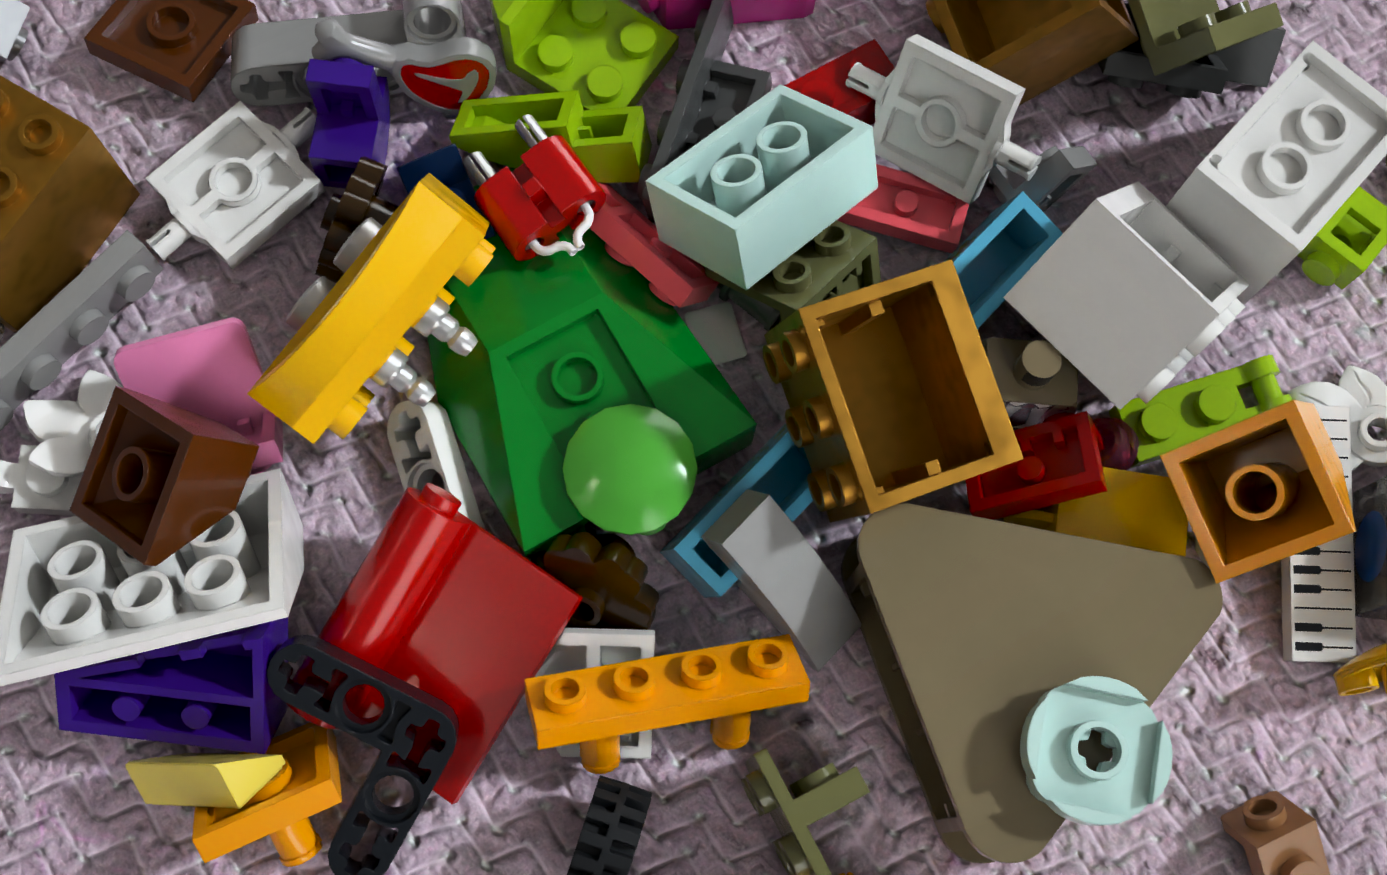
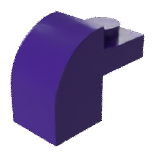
M336 58L332 61L310 59L305 82L317 111V117L308 158L315 175L321 180L323 186L345 189L361 157L366 156L385 164L390 128L387 77L376 76L374 66L363 65L350 58Z

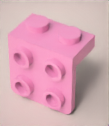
M227 318L125 345L116 351L114 366L124 388L218 421L260 446L250 475L262 473L273 464L283 461V424L281 419L247 394L263 375V371L246 325L240 319Z

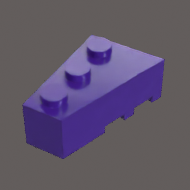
M288 617L55 673L59 730L265 754L289 707L286 702L273 693L268 684L267 676L270 660L280 646L288 640Z

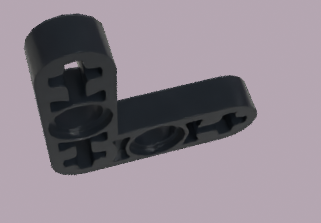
M311 635L294 636L286 640L270 660L267 676L268 684L273 693L284 702L380 750L336 829L328 852L329 866L334 875H384L454 752L459 734L458 717L453 708L444 701L321 638ZM302 654L311 657L315 661L311 671L328 682L333 678L336 669L346 673V675L339 682L332 701H329L322 697L329 685L328 683L312 676H308L303 684L294 682L290 679L293 667L286 663L285 660L296 663ZM363 684L375 687L384 698V709L374 717L362 718L356 716L349 710L346 704L345 696L349 689ZM428 719L435 720L440 724L437 735L443 741L434 738L428 741L420 755L419 763L416 764L407 758L413 747L417 732L410 724L422 727ZM396 752L399 756L391 755V753ZM392 775L403 777L412 786L414 797L409 803L400 807L385 805L375 794V785L380 779ZM371 819L376 824L381 825L373 843L372 854L364 856L361 862L356 861L350 857L351 845H357L360 842Z

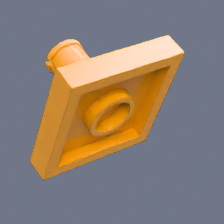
M309 722L273 738L265 754H280L286 763L241 809L195 807L192 841L204 863L267 835L270 836L278 851L282 865L286 867L303 864L320 851L323 845L322 839L315 832L308 817L342 802L337 741L332 729L320 727ZM241 752V753H238V754H258V753Z

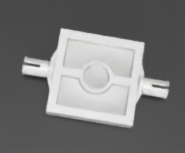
M918 34L906 39L896 68L887 77L865 67L860 62L855 63L848 74L850 77L846 79V86L876 100L875 124L873 127L875 154L969 205L980 196L990 170L997 164L1018 174L1027 181L1033 177L1038 169L1037 165L1040 164L1042 156L1036 155L1009 141L1011 122L1026 90L1020 85Z
M241 101L236 103L145 178L150 186L167 203L170 213L174 217L149 239H146L145 242L165 261L166 257L192 237L196 241L210 246L233 270L326 191L321 180L301 161L296 150L313 136L317 116L309 108L305 107L301 113L279 130L275 126L259 120Z

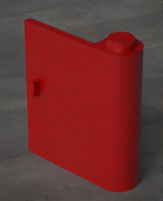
M426 483L422 490L412 487L406 489L318 635V638L437 697L453 708L459 722L457 742L452 756L432 790L449 803L455 804L459 801L525 693L524 679L535 677L583 597L458 512L462 503L454 495L434 484ZM306 656L292 680L303 684L308 676H312L328 683L329 685L322 697L332 701L334 692L346 673L336 669L333 678L328 682L311 671L315 661L311 657ZM356 685L349 689L345 696L349 710L362 718L374 717L380 714L385 707L384 698L380 691L370 685ZM286 703L296 714L320 727L338 729ZM428 719L422 727L410 724L417 732L413 747L407 758L416 764L419 763L420 755L428 741L432 738L443 741L437 735L440 725L437 721ZM396 752L391 753V755L399 756Z

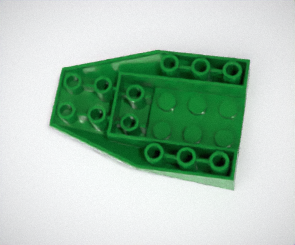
M479 185L474 186L475 191L478 190ZM569 225L556 234L560 239L559 241H566L574 245L573 233L575 229L572 230ZM590 228L582 236L585 247L574 256H570L566 251H559L549 256L538 255L527 261L515 260L494 230L495 236L486 239L496 247L492 253L494 256L476 280L468 287L453 275L443 288L455 297L450 304L448 313L458 320L460 327H466L473 332L478 343L465 357L452 351L448 347L447 342H441L432 334L427 337L438 403L446 410L453 431L522 555L531 561L536 552L547 551L557 535H573L585 532L584 525L590 521L581 516L577 508L569 501L562 467L570 439L585 420L604 408L625 404L656 408L678 422L693 444L698 468L697 475L752 445L757 423L672 305L663 302L649 289L650 281L634 267L621 264L612 258L604 248L606 242Z

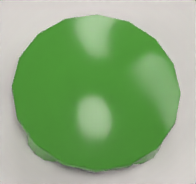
M635 404L604 408L585 420L568 442L562 467L568 499L577 508L581 516L605 531L625 535L641 534L646 536L660 532L669 521L680 514L693 495L698 470L693 444L678 422L656 408Z

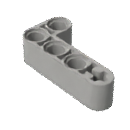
M403 0V10L254 23L242 26L235 31L232 37L231 91L236 98L253 106L313 102L305 79L309 60L314 59L311 52L312 47L319 41L315 36V26L318 22L331 18L336 20L348 33L386 44L395 45L412 42L421 45H431L452 38L466 37L461 0ZM374 67L376 76L387 77L389 94L404 93L389 71Z

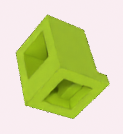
M1358 186L1308 245L1297 255L1304 260L1302 270L1305 275L1317 284L1323 286L1335 284L1341 290L1360 276L1387 244V207Z

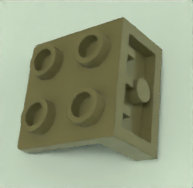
M1127 0L1140 34L1142 51L1149 59L1154 76L1212 55L1284 25L1276 2L1251 11L1248 0L1223 10H1219L1216 0Z
M837 220L748 290L741 288L704 266L707 277L779 310L781 322L797 309L881 282L877 237Z

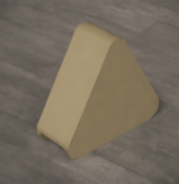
M904 502L872 513L864 522L858 537L846 550L841 564V576L845 590L861 622V632L939 836L953 854L972 863H991L995 861L1018 863L1029 860L1044 849L1065 821V818L1056 814L1045 802L1037 800L1030 793L1026 784V773L1021 762L1020 739L1022 728L1028 713L1038 703L1039 698L1045 692L1080 677L1103 676L1120 680L1136 688L1148 700L1144 703L1150 708L1220 615L1223 604L1220 584H1216L1211 570L1197 559ZM1091 730L1088 740L1079 741L1078 743L1079 755L1086 758V766L1093 771H1096L1099 762L1110 761L1113 757L1112 749L1101 744L1100 732Z

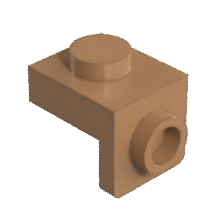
M1270 791L1264 795L1255 796L1247 800L1242 806L1221 816L1224 831L1244 847L1252 875H1330L1316 819L1279 792Z

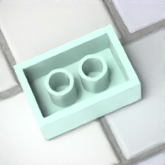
M778 85L645 180L659 240L741 288L748 290L878 188L873 126L784 85Z

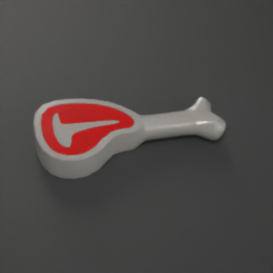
M331 18L320 21L315 26V36L319 41L312 47L311 52L314 59L332 61L336 58H350L363 64L387 70L407 96L435 111L458 115L464 100L487 98L494 88L496 81L494 52L488 44L478 39L462 37L452 38L431 45H421L412 42L391 45L348 33L336 20Z

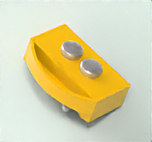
M429 172L416 184L383 226L372 217H369L348 237L333 261V264L341 269L344 275L336 284H333L325 276H321L302 294L286 318V323L294 328L297 333L247 394L312 444H315L327 428L341 439H344L365 414L368 409L367 405L375 396L374 393L363 386L368 378L383 388H386L388 385L392 386L398 392L405 393L407 399L413 404L425 407L436 391L429 381L418 377L416 371L406 364L408 356L415 346L406 340L403 335L410 327L425 337L432 334L441 342H447L448 347L452 351L465 357L476 346L478 340L473 332L466 327H460L458 320L448 313L450 304L455 297L443 287L453 275L469 287L494 256L492 253L496 247L484 238L490 222Z

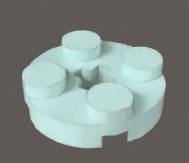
M1080 677L1045 692L1028 713L1020 739L1021 762L1026 773V784L1030 793L1037 800L1045 802L1056 814L1083 825H1113L1133 818L1132 816L1139 814L1148 804L1155 802L1163 793L1170 777L1173 757L1172 744L1164 722L1157 721L1154 712L1144 703L1148 700L1136 688L1110 677ZM1091 730L1100 732L1101 744L1111 748L1113 752L1112 760L1099 762L1096 771L1089 769L1086 766V758L1078 753L1079 741L1088 740Z

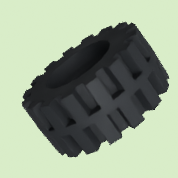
M600 775L567 875H628L645 823L652 792Z

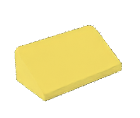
M183 753L129 761L125 766L145 804L241 809L282 769L286 762L280 754Z

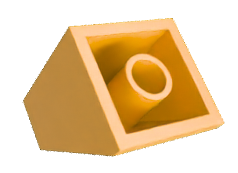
M1291 400L1160 455L1216 584L1356 532L1342 463L1313 403Z

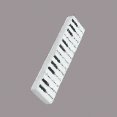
M1314 405L1342 463L1352 509L1350 406ZM1353 533L1281 559L1283 661L1347 663L1357 657Z

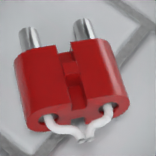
M532 115L522 116L540 142H536L519 118L515 124V129L530 149L520 156L524 163L511 172L506 166L496 173L482 152H472V156L489 178L486 180L469 155L465 158V167L480 186L474 196L475 203L515 260L527 261L538 255L549 256L559 251H566L570 256H574L585 247L582 236L591 227L594 215L604 205L606 193L563 136L554 135L548 137ZM569 225L572 230L575 229L573 233L574 245L566 241H559L560 239L556 234Z

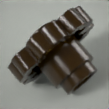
M366 156L361 157L343 195L337 193L332 195L320 228L327 230L328 233L317 262L319 264L315 275L325 276L328 280L337 283L344 275V272L334 265L333 261L348 237L369 217H372L383 226L399 207L378 197L384 182L387 165Z
M579 532L573 535L560 534L555 536L547 551H539L534 555L531 562L583 597L565 628L650 629L655 618V607L659 601V593L655 588L644 583L648 574V567L642 560L636 557L632 546L623 538L609 533L595 536L588 532Z

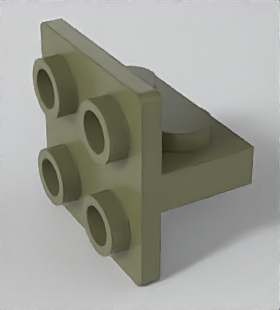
M764 748L753 754L745 762L749 774L741 779V783L758 816L770 813L782 837L772 843L787 874L832 875L807 826L870 793L857 766L839 774L832 762L789 785L795 798H792L768 750Z

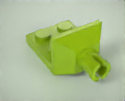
M490 0L493 21L507 70L544 93L578 90L584 110L636 106L677 51L679 45L678 35L620 0Z

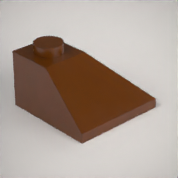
M115 386L69 511L143 565L157 566L236 509L260 446L218 421L136 391Z

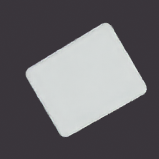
M730 302L712 305L685 314L689 330L715 365L746 357L747 351Z

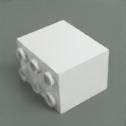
M1312 41L1195 168L1168 202L1166 207L1250 284L1237 297L1243 305L1308 245L1387 155V97L1316 42Z
M1138 181L1096 198L1003 298L1121 410L1136 395L1147 404L1193 357L1202 352L1246 307L1237 297L1250 284Z

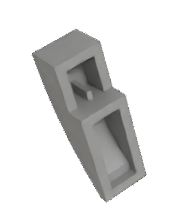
M747 489L701 536L738 578L735 583L775 628L782 635L790 634L797 652L812 669L819 672L860 628L861 622L838 582L798 528L769 494Z

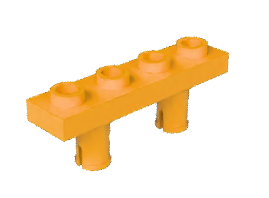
M790 634L524 679L525 699L537 749L541 750L580 743L581 763L588 772L595 774H605L619 766L620 735L711 719L710 734H712V740L718 747L727 750L741 748L749 742L751 711L808 701L810 680Z

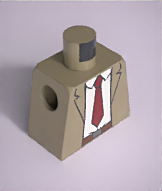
M997 337L987 338L982 341L1013 430L1042 423L1046 418L1054 414H1075L1078 400V369L1049 341Z

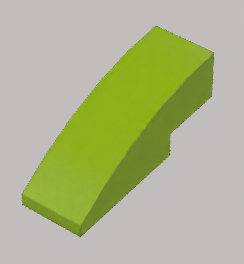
M578 90L464 100L449 135L451 143H455L457 148L468 153L480 151L488 161L516 169L524 163L520 156L530 149L515 129V124L519 118L536 142H540L522 117L529 114L535 118L548 137L554 135L563 136L595 180L601 183L639 182L641 171L644 165L648 163L652 148L642 105L584 110Z

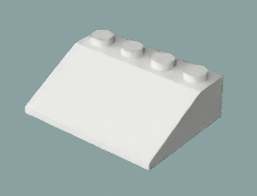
M281 468L250 475L234 511L157 566L143 565L77 516L13 530L0 603V687L287 618L305 567L303 524Z

